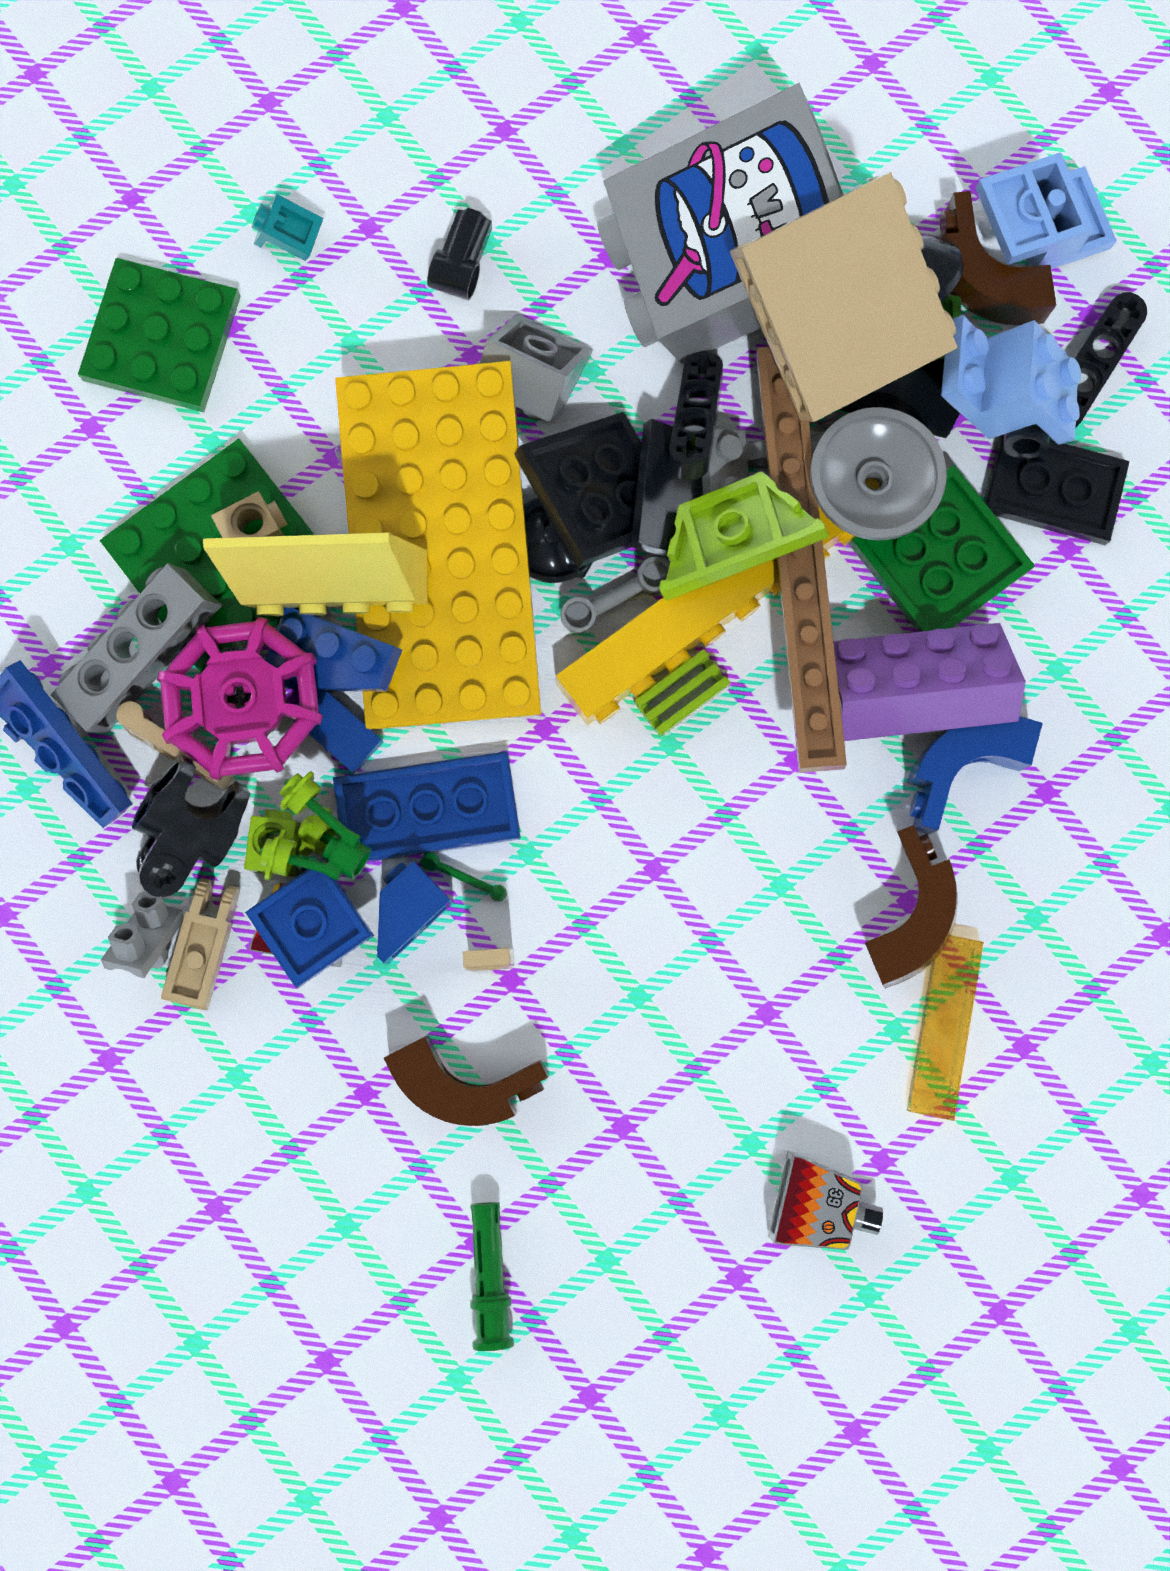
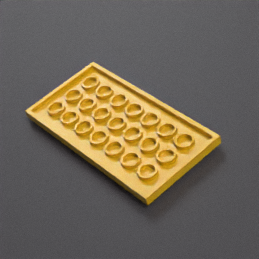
M511 361L336 377L335 385L348 533H391L427 550V604L413 605V612L389 613L386 612V605L370 606V613L356 614L358 633L402 649L387 692L362 691L366 729L376 730L542 715L521 467L514 455L519 448Z

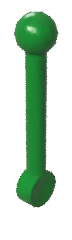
M432 852L425 853L420 860V864L425 870H439L490 894L491 899L496 902L503 901L507 896V890L504 886H492L442 863L439 857Z

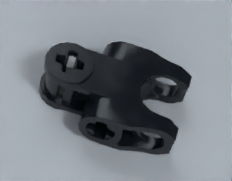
M183 754L150 787L132 823V829L148 836L136 857V868L139 873L140 883L146 892L157 897H167L178 892L184 885L197 860L213 867L218 866L223 861L237 838L239 825L251 794L247 786L235 781L227 788L218 802L205 807L190 804L185 800V794L194 777L196 766L193 764V759ZM165 863L169 865L168 870L162 868L165 865ZM153 867L159 869L157 873L153 872Z

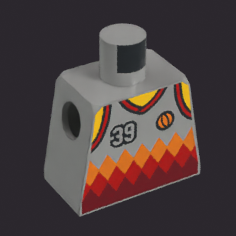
M788 1150L768 1236L773 1243L779 1245L848 1250L851 1245L854 1229L875 1235L879 1234L883 1221V1207L860 1202L863 1184L859 1181Z

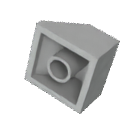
M516 314L487 339L479 364L511 361L515 406L522 409L524 414L532 419L545 420L550 423L565 407L591 357L593 349L520 314Z

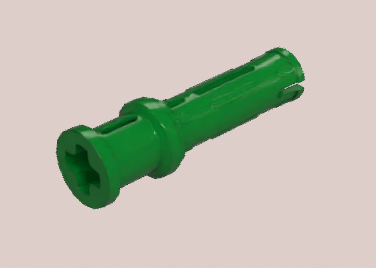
M500 1202L475 1203L470 1205L476 1277V1294L472 1295L470 1308L475 1310L477 1336L472 1341V1348L475 1351L504 1350L514 1346V1338L509 1336L507 1307L512 1304L509 1292L504 1291Z

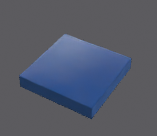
M309 869L245 912L295 988H300L375 936L339 882L323 873Z

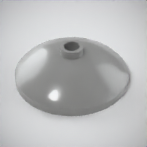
M883 407L856 410L834 422L820 438L813 453L810 467L813 495L825 516L841 530L868 540L899 538L923 525L938 507L944 494L947 478L946 463L942 449L930 430L920 421L904 412ZM869 478L875 479L879 483V488L875 490L868 488L865 480Z

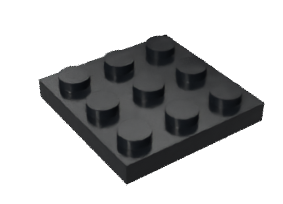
M624 412L520 445L514 453L577 568L631 548L641 441Z

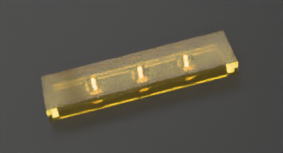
M951 935L940 955L931 963L906 1111L952 1121L955 1120L984 945L983 941Z

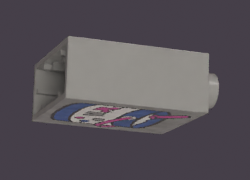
M800 82L603 180L614 213L599 220L597 227L604 248L615 268L621 270L632 264L641 291L624 298V306L632 329L641 345L647 347L659 341L683 364L686 358L693 353L712 351L760 329V323L729 251L746 242L754 241L844 195L817 120Z

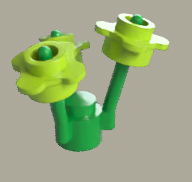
M312 771L308 772L304 777L297 773L291 779L284 781L285 786L279 793L284 797L280 803V808L283 811L289 808L296 815H299L308 807L317 815H309L299 827L298 836L301 838L299 853L303 856H308L313 851L318 855L323 854V858L329 862L323 863L296 855L297 841L287 839V830L281 829L278 837H275L274 840L268 838L264 847L260 849V865L267 867L264 876L266 880L270 881L273 873L287 877L292 865L323 873L336 881L342 874L354 880L361 873L370 857L372 849L360 842L361 836L344 826L332 815V810L323 807L315 800L322 787L314 781L315 777Z

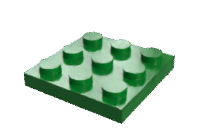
M115 258L78 376L82 381L205 412L241 295L238 289Z
M955 465L946 470V486L938 507L919 528L895 539L868 540L854 537L849 543L850 547L917 632L954 628L1035 567L1034 563Z

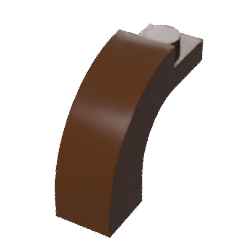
M971 191L954 192L946 210H942L940 215L941 238L957 245L964 262L962 276L950 294L961 297V305L972 313L995 323L1019 326L1035 320L1038 324H1044L1057 305L1051 265L1013 267L1002 264L992 258L984 250L977 236Z
M914 825L897 831L918 881L919 892L916 907L909 919L899 928L864 942L885 989L902 983L926 969L946 946L956 922L958 893L950 859L932 866L930 861L938 858L928 834L919 836Z
M425 1036L384 1057V1061L396 1084L413 1104L437 1119L464 1126L490 1125L514 1117L517 1111L510 1097L517 1094L520 1102L544 1090L541 1081L549 1077L542 1060H539L491 1084L477 1085L464 1082L451 1074L444 1066L430 1036Z

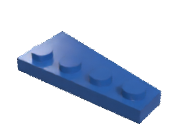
M21 660L6 667L0 675V717L7 723L4 725L3 731L15 743L23 739L35 751L34 761L46 773H58L64 779L63 790L102 828L114 822L133 804L128 798L124 786L114 779L102 765L95 749L85 743L71 725L70 718L66 712L58 708L44 691L40 679L34 673L29 672Z

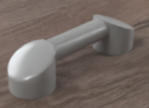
M650 557L640 565L636 577L590 601L583 597L569 599L563 605L560 614L563 626L572 633H585L592 627L596 617L643 592L648 595L659 594L661 580H666L670 563L661 557Z

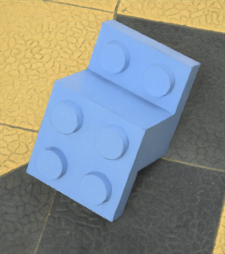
M1061 152L982 178L976 186L977 193L1007 265L1026 259L1029 267L1051 265V269L1109 250L1117 241L1086 167L1083 166L1069 171Z
M964 315L954 318L956 334L953 337L958 348L945 354L941 396L988 439L1037 424L1058 445L1075 440V425L1079 419L1077 387L1081 381V369L1077 360L1068 356L1058 345L1054 336L1047 334L1033 320L986 338L984 332L977 329Z

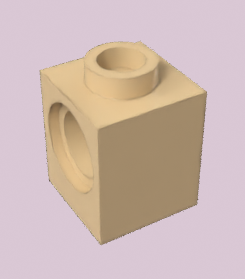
M259 491L211 515L222 538L284 536L280 528L288 525L276 502L273 501L267 504ZM263 520V526L257 533L251 535L244 534L245 527L249 522Z

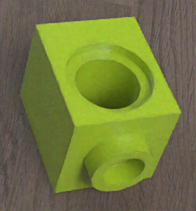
M266 809L264 817L251 816L244 870L265 874L267 867L260 865V849L264 847L269 834L281 831V829L287 830V839L297 841L296 855L300 856L301 838L298 836V830L301 823L291 820V812ZM292 865L288 876L297 877L298 866Z

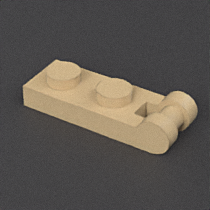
M127 701L118 707L116 712L117 720L132 737L172 761H175L181 754L187 756L173 744H166L162 737L165 729L154 724L138 703ZM193 760V764L196 766L194 774L225 792L234 776H223L221 780L210 778V773Z

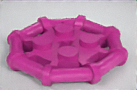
M258 617L256 621L212 627H206L202 624L196 627V634L166 670L159 671L157 681L161 683L165 731L162 733L166 744L176 746L210 773V778L221 780L223 776L270 770L278 773L284 770L285 762L315 725H321L323 715L319 714L314 665L317 663L313 653L303 651L269 625V619ZM248 640L247 650L221 653L217 645ZM266 644L287 661L276 668L260 656V652ZM206 650L211 658L206 663L208 666L201 675L198 673L193 679L185 676ZM297 676L300 706L287 704L284 680ZM243 686L245 693H251V698L245 702L244 707L237 709L236 705L228 703L227 699L228 696L235 694V687ZM180 690L191 691L193 715L185 718L182 717ZM284 715L296 720L274 747L267 736L279 727ZM200 726L205 728L214 737L219 739L214 752L190 734ZM257 742L260 750L263 752L260 754L230 757L231 745Z

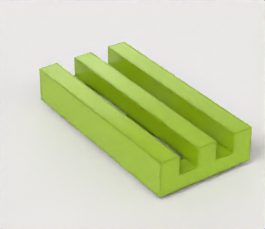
M703 649L634 700V704L659 737H662L729 687L731 683L726 676L724 677L720 673V668L715 662L713 663L710 660L709 654ZM700 665L704 667V671L653 709L648 707L647 704ZM709 678L714 680L715 684L665 722L661 723L658 716Z

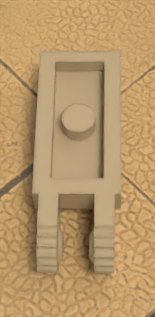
M205 878L199 881L190 910L186 911L161 999L201 1010H208L233 925L230 921L236 910L240 893L239 887L227 886L221 898L217 917L212 918L203 914L212 896L213 882Z

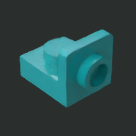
M276 194L268 207L261 204L258 208L251 227L258 231L253 244L262 248L267 241L306 261L311 255L324 218Z

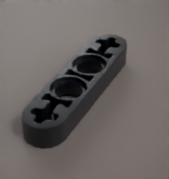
M1123 292L1117 295L1106 307L1075 356L1081 373L1087 375L1093 383V388L1089 392L1077 390L1079 419L1076 421L1075 429L1082 422L1146 319L1147 305L1137 294ZM1123 308L1128 309L1131 312L1128 317L1129 319L1120 330L1113 328ZM1104 339L1111 343L1114 348V355L1110 358L1098 356L1093 349L1094 341Z
M712 352L693 353L684 362L669 447L670 471L679 479L695 480L701 478L708 472L710 467L723 379V361ZM700 373H706V379H698ZM701 397L709 400L706 402H693L689 399ZM688 426H701L705 429L701 431H688L684 428ZM687 449L695 450L693 458H686Z

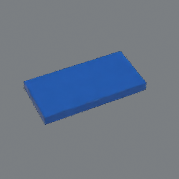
M508 751L333 777L338 820L348 829L360 835V842L372 849L367 863L421 855L427 852L434 853L521 839Z

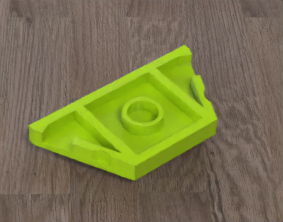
M761 471L679 505L674 523L676 532L670 540L667 552L670 564L666 580H661L660 593L668 601L829 538L828 531L819 518L814 519L801 507L795 498L787 492H782L777 484Z

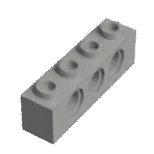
M168 563L164 567L155 570L146 581L147 587L135 600L127 602L118 611L117 620L107 632L101 633L91 641L88 646L89 652L77 665L68 668L59 679L60 684L51 693V696L86 732L107 734L118 722L116 717L118 707L127 701L136 702L157 679L159 671H164L196 634L195 628L202 624L205 625L222 606L187 570ZM166 604L168 610L167 618L160 624L158 613L161 607ZM136 637L138 640V650L134 656H131L129 646ZM107 670L109 681L103 689L101 686V676Z

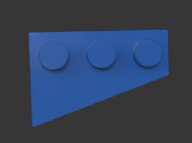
M284 608V615L281 616L276 629L306 653H313L317 660V663L314 665L317 690L387 692L402 653L400 648L313 615H301L299 610L294 608ZM269 648L265 661L276 668L287 661L271 648ZM297 676L284 680L285 689L298 690Z

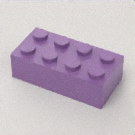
M1001 623L833 641L844 741L1019 722L1026 680Z

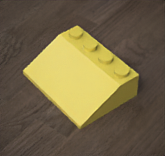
M391 533L203 539L204 550L240 605L257 608V615L283 616L284 608L299 607V614L325 615L327 614V607L342 606L343 613L368 614L370 613V606L386 605V612L411 613L413 612V605L427 604V550Z

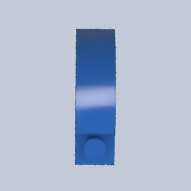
M1019 716V722L949 729L933 741L921 753L907 780L908 784L923 788L922 792L917 791L915 793L909 816L915 818L913 825L916 830L928 835L939 830L951 784L963 766L984 762L1019 772L1031 766L1043 723Z

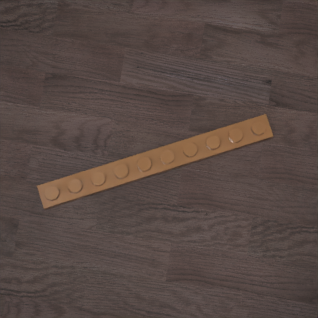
M770 347L757 348L756 359L768 477L777 484L782 492H787L795 498L801 507L814 519H820L819 506L813 495L810 481L813 452L809 421L799 419ZM821 540L777 558L799 773L842 770L847 766L823 543Z

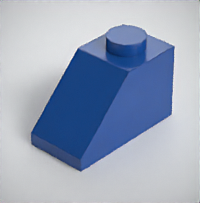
M414 861L408 866L401 862L383 879L387 885L380 891L377 957L385 964H390L454 903Z

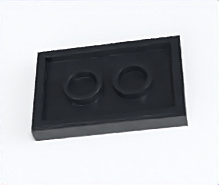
M651 418L643 424L631 547L668 558L667 552L670 540L676 532L674 523L680 504L703 495L702 477L695 480H684L671 473L669 467V447L673 426ZM687 449L686 458H693L695 450Z
M1003 434L1000 435L984 502L997 517L1106 546L1111 541L1130 461L1064 443L1058 445L1053 440H1049L1048 450L1038 457L1028 459L1016 458L1005 452Z

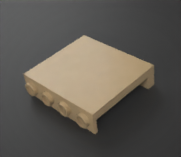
M892 172L875 176L869 179L870 182L754 241L746 242L729 251L800 420L815 422L958 348L953 337L956 334L954 321L950 314L943 310L937 294L940 291L938 278L934 271L926 265L921 252L923 249L921 233L914 224L910 223L904 207L907 204L906 193L901 183L893 178Z

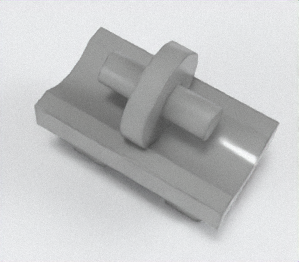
M141 892L132 902L134 914L129 921L116 925L109 934L108 940L111 946L101 958L104 969H123L137 977L145 978L151 968H161L168 959V952L165 947L182 924L184 914L182 909L166 906L162 896L157 897Z

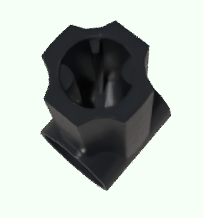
M471 208L457 211L443 249L437 250L432 258L427 277V286L429 288L468 301L471 299L479 278V262L492 231L491 220L486 218L480 211Z

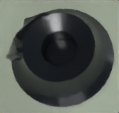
M538 497L524 504L530 577L547 583L565 582L575 577L584 578L593 562L577 568Z

